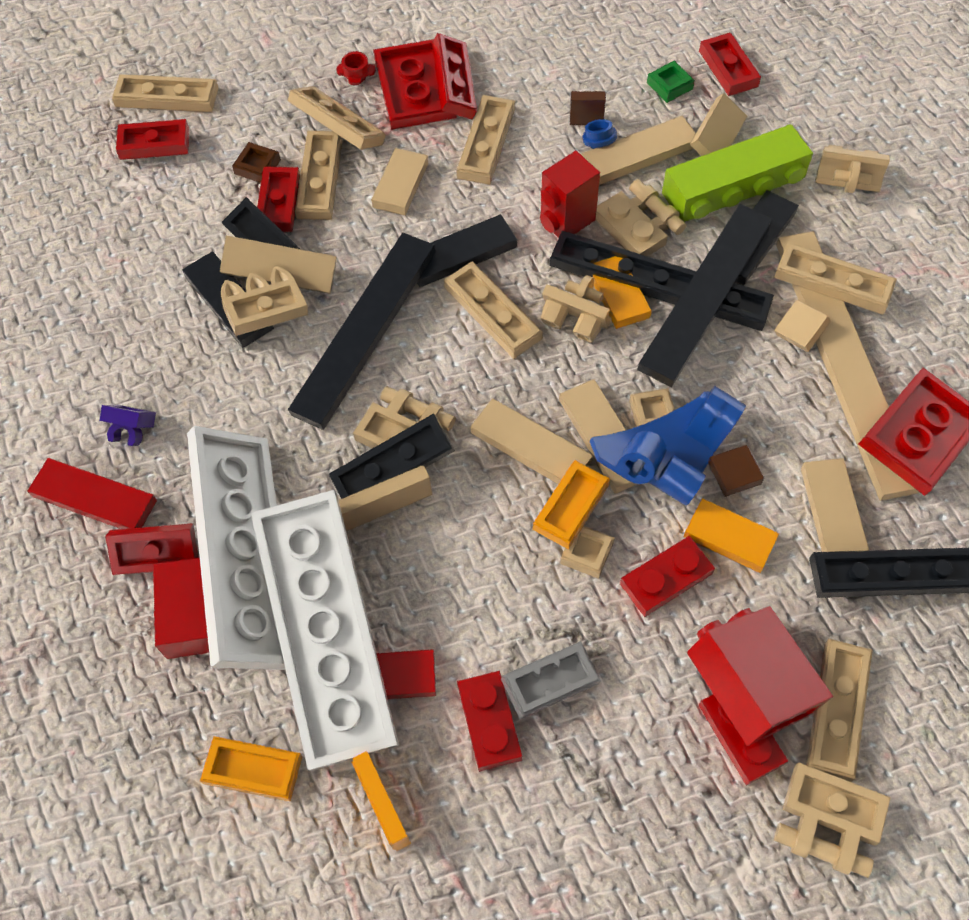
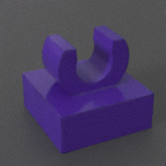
M102 405L99 421L113 423L107 432L108 441L119 442L123 429H126L129 434L128 445L138 446L143 438L141 428L154 427L156 412L124 405Z

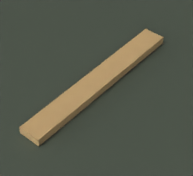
M814 231L779 237L776 244L781 258L788 242L823 254ZM792 284L798 301L828 315L831 320L815 343L879 501L918 494L919 491L858 445L889 406L844 301Z

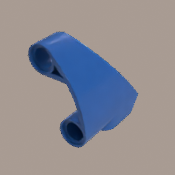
M714 386L710 392H703L693 401L660 418L626 431L592 437L590 444L599 463L635 484L650 483L687 506L705 480L706 475L703 471L708 464L709 458L713 456L714 452L735 426L746 405Z

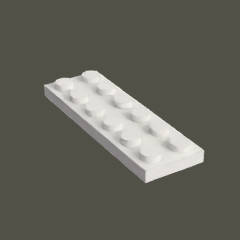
M194 426L187 433L211 668L286 670L251 516L252 512L277 506L268 439Z
M335 490L252 512L251 516L308 771L352 760V758L365 751L368 754H373L399 746L337 493Z

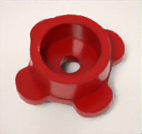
M358 51L349 52L344 55L341 61L342 64L336 67L337 74L346 77L348 83L353 86L361 84L367 76H373L376 72L375 65L368 64L367 56Z

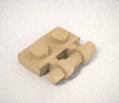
M636 179L629 187V190L636 197L630 200L620 191L597 206L596 221L625 250L650 256L666 245L668 235L663 231L670 228L676 235H679L685 230L687 224L679 218L680 212L672 205L667 206L658 198L659 193L651 185L646 186L641 180ZM649 208L657 217L651 220L643 211Z
M386 386L381 392L380 400L389 403L388 407L385 408L373 402L354 430L353 435L355 441L374 448L418 423L402 416L406 412L419 417V421L434 413L443 429L448 431L453 428L456 417L444 412V407L431 402L428 405L413 398V393L405 389L397 391Z
M798 762L794 766L782 810L799 816V824L797 829L779 823L775 831L774 841L791 847V853L806 858L809 854L832 863L834 870L846 875L852 871L868 878L872 872L874 860L857 853L859 841L873 846L880 843L891 797ZM817 824L842 833L839 845L815 837Z

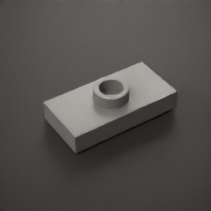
M580 641L503 675L501 681L521 720L598 685L601 679Z

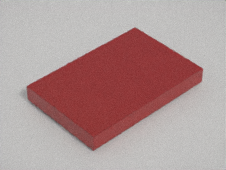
M433 39L373 50L391 130L457 118V115L442 111Z
M923 367L858 445L926 496L969 442V401Z

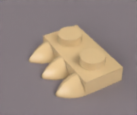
M275 266L271 272V285L261 276L250 273L246 280V292L238 284L229 280L224 281L221 287L222 305L235 336L308 315V305L294 277L288 271Z

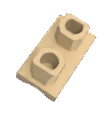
M836 145L824 146L815 183L845 187L846 193H854L855 189L880 192L884 174L890 162V156L879 154L878 151L865 150L863 152L843 149L842 146Z
M585 275L580 284L568 280L565 286L566 291L546 284L542 293L545 300L541 315L542 322L552 328L561 329L567 314L575 316L579 319L574 327L573 334L587 342L592 343L601 328L608 329L612 318L609 317L610 309L599 305L604 293L593 289L594 278Z

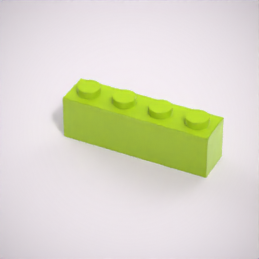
M789 124L667 168L662 194L669 205H672L680 212L679 218L684 222L694 218L700 219L713 211L724 207H733L741 201L756 195L761 196L766 190L771 191L786 184L799 182L806 176L813 152L793 125Z

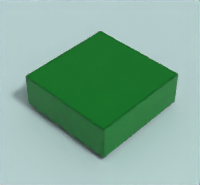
M675 60L649 73L647 77V84L666 103L693 90L695 80Z

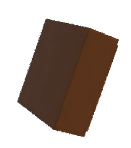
M571 91L570 125H587L591 121L604 119L605 91Z
M248 142L232 165L235 175L261 183L263 168L277 167L281 159L278 151Z
M747 445L709 458L708 465L724 497L762 485L764 477Z

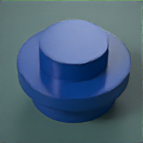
M599 119L591 121L585 126V132L582 135L583 143L592 149L608 146L616 141L617 131L609 120Z

